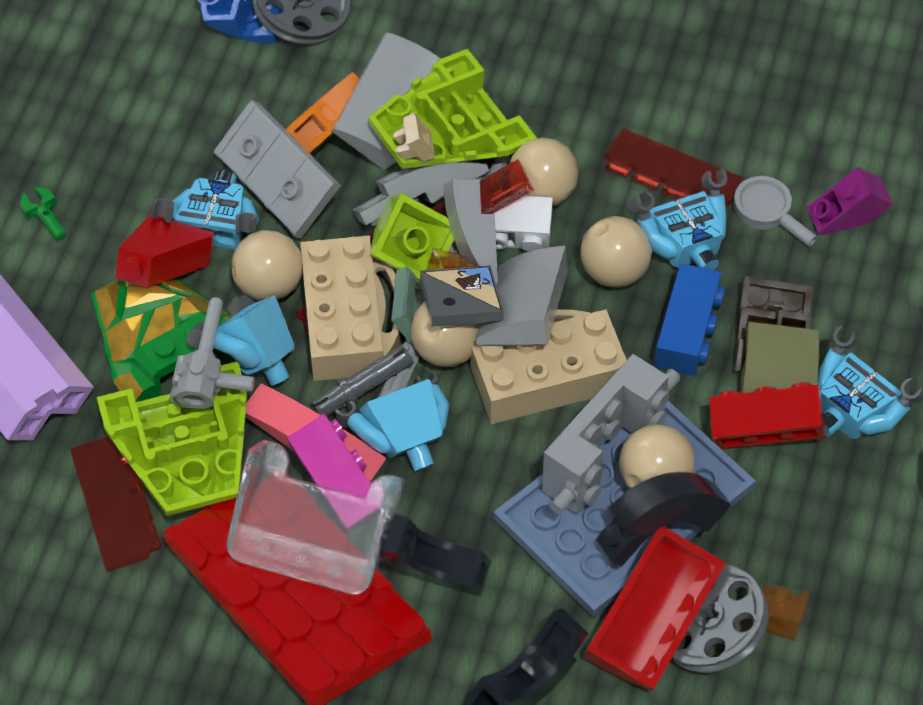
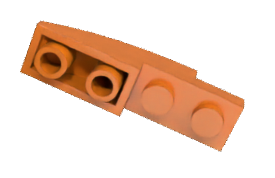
M354 72L339 82L286 128L310 155L335 134L332 132V129L359 81Z

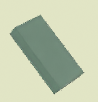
M404 267L396 270L392 321L407 341L412 342L410 338L412 318L414 312L424 302V294L420 281L410 268Z

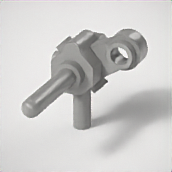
M213 297L209 301L198 350L187 355L178 356L169 397V400L177 406L206 409L213 406L215 394L221 388L253 391L254 377L220 373L222 368L221 362L212 353L223 308V301L218 297Z

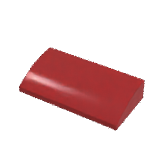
M666 527L659 528L590 643L583 658L620 678L653 691L726 562Z

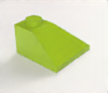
M399 193L389 198L375 227L370 255L397 270L404 267L410 268L420 281V271L441 269L454 241L449 220L447 217L405 194Z

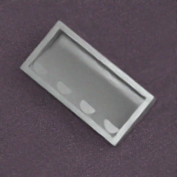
M386 32L337 119L332 132L383 170L393 165L397 161L368 123V118L396 94L402 96L411 89V82L417 77L425 78L432 72V65L441 58L414 42Z
M565 246L529 251L499 265L497 272L498 284L496 286L504 310L503 321L481 323L476 337V345L548 344L568 273Z

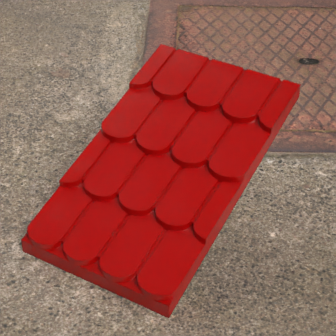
M282 468L270 474L269 477H264L240 490L238 498L215 503L209 509L206 508L181 521L180 524H175L164 530L165 542L308 705H324L432 641L431 630L425 625L424 619L392 589V584L349 543L348 537L318 508L317 502Z

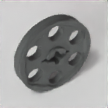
M253 0L257 17L270 32L284 40L298 44H317L337 35L346 22L351 4L350 0H304L295 9L297 0ZM276 5L282 10V13L277 15L271 14L266 10V6ZM325 12L331 13L336 16L337 21H325L321 14ZM304 22L310 30L305 32L299 31L293 26V23Z
M724 566L715 582L714 588L709 592L685 636L692 637L690 645L684 650H676L671 658L672 661L689 671L712 673L728 669L740 663L755 650L766 632L769 608L764 593L752 576L737 567ZM742 586L749 587L746 597L741 600L731 599L735 589ZM715 613L718 615L717 619L712 618ZM711 618L709 622L706 623L705 619ZM752 618L755 620L750 630L746 632L736 631L737 625L743 619ZM714 644H725V650L720 656L708 657V651Z

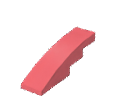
M262 383L247 401L245 415L246 418L292 451L294 450L290 446L287 437L321 416L292 398ZM344 430L347 438L342 441L349 452L356 449L367 466L362 472L370 482L386 458Z

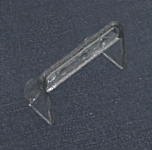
M263 439L251 447L247 452L228 534L227 549L229 554L238 562L349 594H359L365 591L373 580L380 559L378 556L382 547L383 531L396 513L405 479L392 475L378 477L371 484L366 499L288 477L290 459L286 449L280 444Z

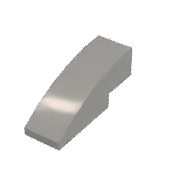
M452 179L443 188L447 216L459 253L467 267L491 265L495 282L498 284L495 214H481L480 179Z

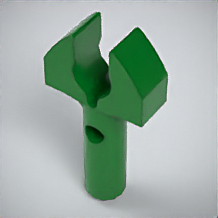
M35 187L36 195L41 201L40 206L36 203H31L27 195L23 193L20 206L22 214L27 221L38 217L55 240L64 239L67 233L51 211V208L57 206L53 193L48 189Z

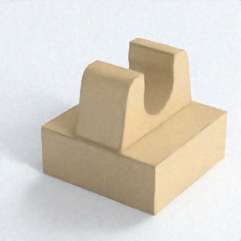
M416 113L404 117V127L393 134L394 139L402 145L395 148L396 152L404 160L418 156L422 162L434 158L435 153L430 129Z

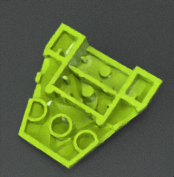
M468 48L438 60L432 65V72L425 78L417 77L411 82V89L402 96L396 94L368 118V123L402 169L508 156L515 153L527 141L537 139V137L520 115L507 120L483 89L485 70ZM413 113H416L430 129L435 157L425 162H422L418 156L404 160L395 149L402 145L394 139L393 134L404 127L403 118Z
M238 361L221 365L220 373L242 375ZM132 388L97 397L105 432L167 516L239 497L247 391L221 388L215 394L213 406L206 409L177 406L169 400L170 394L136 402Z

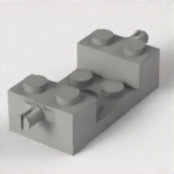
M632 354L544 452L542 491L554 498L549 503V506L556 514L561 515L566 508H569L578 515L586 505H593L599 498L602 491L600 480L603 473V451L600 450V447L607 439L613 440L621 427L633 433L649 424H664L667 418L665 407L669 398V391L680 381V375L675 370L668 369L666 374Z

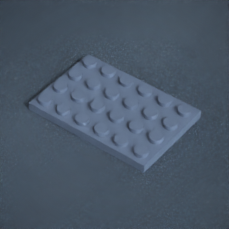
M667 401L665 407L667 418L663 425H669L677 429L686 437L695 453L694 473L714 482L732 504L731 508L755 489L756 481L675 406ZM621 427L613 440L607 439L601 445L600 450L603 451V473L600 487H602V491L596 502L591 506L586 505L578 515L569 508H566L561 515L556 514L550 508L549 503L554 498L542 491L543 474L493 512V519L592 617H595L617 599L656 531L653 532L622 567L609 559L596 540L617 516L611 509L612 504L630 490L619 470L620 451L629 435L632 434L624 427ZM674 522L664 526L688 541L703 530L688 522Z

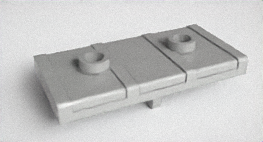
M253 100L248 103L214 150V154L239 177V180L297 238L303 237L341 186L259 102Z

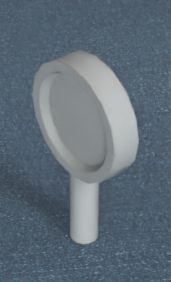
M755 176L741 182L737 187L733 208L735 215L743 224L760 230L773 229L781 225L808 247H811L818 238V236L789 215L792 197L790 190L783 182L773 177Z

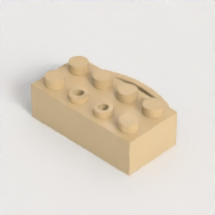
M370 236L300 242L313 381L349 378L392 352L400 345L402 333L395 324L390 333L383 332L386 302L383 287L376 273L379 271L385 277L393 291L395 290L396 274L390 265L370 255L372 246Z
M557 309L548 344L476 345L475 343L471 347L470 368L491 424L592 399L627 360L606 309L593 313Z

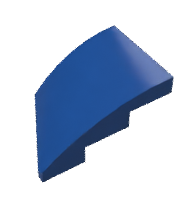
M197 0L206 25L240 39L261 43H277L278 36L270 32L257 17L253 0ZM276 5L266 6V10L271 14L277 15L282 13V10Z

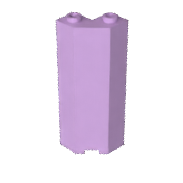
M0 275V431L7 440H34L51 413L76 414L94 387Z

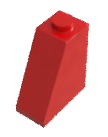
M150 214L119 247L115 278L149 288L206 267L211 263L215 233L173 220L171 223H167L163 217L151 218L152 214Z

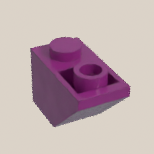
M857 167L808 205L807 209L818 233L825 235L867 225L894 204L882 179Z

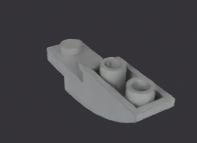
M461 161L402 169L375 181L381 194L354 208L353 212L358 222L365 225L370 223L371 226H375L389 198L399 193H403L417 202V196L420 195L423 201L431 204L435 202L436 205L445 202L443 186L452 179H480L481 182L483 180L481 175L490 170L487 164L476 161Z

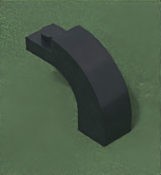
M690 472L661 474L632 487L612 504L611 509L617 516L596 540L609 559L622 567L642 543L659 528L674 522H688L708 532L732 504L714 482L701 475Z
M397 514L393 515L392 521H389V524L386 525L383 531L382 547L378 556L393 567L415 577L477 596L482 594L491 560L483 551L455 545L430 536L421 531L409 517Z
M563 608L554 610L524 653L501 671L482 676L463 705H536L557 686L577 661L574 655L589 633Z

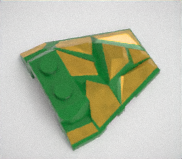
M177 277L149 288L116 279L91 292L116 390L122 391L132 388L136 402L162 395L160 378L175 371L178 356L187 355L198 350L191 347L187 343L186 338L196 323L205 321L210 299ZM222 308L219 325L232 317L228 310ZM215 349L223 360L231 357V355Z

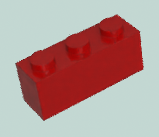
M800 382L793 384L791 388L776 389L765 386L757 388L755 392L724 391L719 396L709 397L712 439L720 449L826 438L823 397L818 385Z

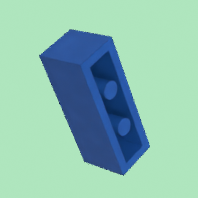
M680 263L656 347L654 367L666 370L673 369L679 373L696 376L699 363L706 364L710 350V343L705 342L707 334L714 336L718 315L713 314L715 307L721 308L726 287L720 286L721 272Z

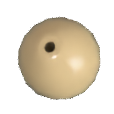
M542 137L527 141L514 153L510 160L508 174L511 187L517 196L553 198L552 206H556L566 200L576 188L579 171L576 158L566 145L556 139Z
M619 216L606 217L592 225L584 234L580 249L581 261L585 271L600 285L615 288L626 287L640 279L649 268L652 255L647 232L632 219Z
M261 230L249 234L238 244L231 260L234 282L244 294L257 301L275 295L277 300L285 298L296 289L303 275L300 249L291 238L277 231Z
M423 302L414 312L410 338L415 350L424 360L441 367H454L470 359L472 355L471 347L476 343L481 323L433 327L431 326L426 302Z
M649 424L629 435L620 451L619 470L623 480L630 489L649 478L671 472L694 473L695 453L691 444L682 433L669 425Z

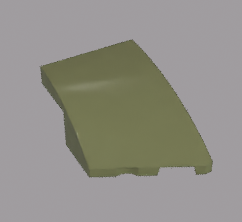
M748 322L746 329V359L741 373V393L755 392L757 388L765 386L776 389L791 388L793 384L800 382L818 385L819 330Z

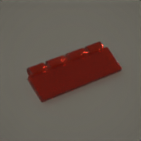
M625 128L621 130L605 153V158L608 159L605 169L626 178L634 170L632 180L654 190H658L663 182L665 183L663 193L676 199L703 191L707 196L710 195V190L702 185V177L706 172L711 171V179L717 184L716 172L721 169ZM724 170L727 174V182L724 186L720 187V194H724L725 207L727 209L735 196L737 187L744 181V178Z
M109 436L70 448L106 571L110 572L149 559V553L158 551L161 548V543L155 524L152 523L153 517L146 495L142 492L144 488L139 476Z

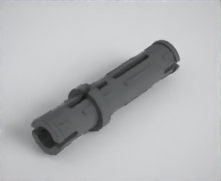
M401 344L392 352L348 379L341 378L337 381L338 385L311 401L320 415L325 414L328 417L335 412L336 408L339 410L346 406L348 401L357 403L358 397L401 370L413 365L414 361L405 346Z

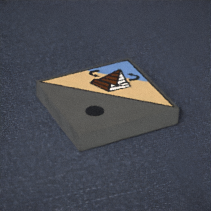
M491 265L420 271V282L431 326L503 321L504 310Z

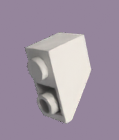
M518 195L494 213L496 249L500 250L507 247L533 251L548 248L550 246L553 198Z

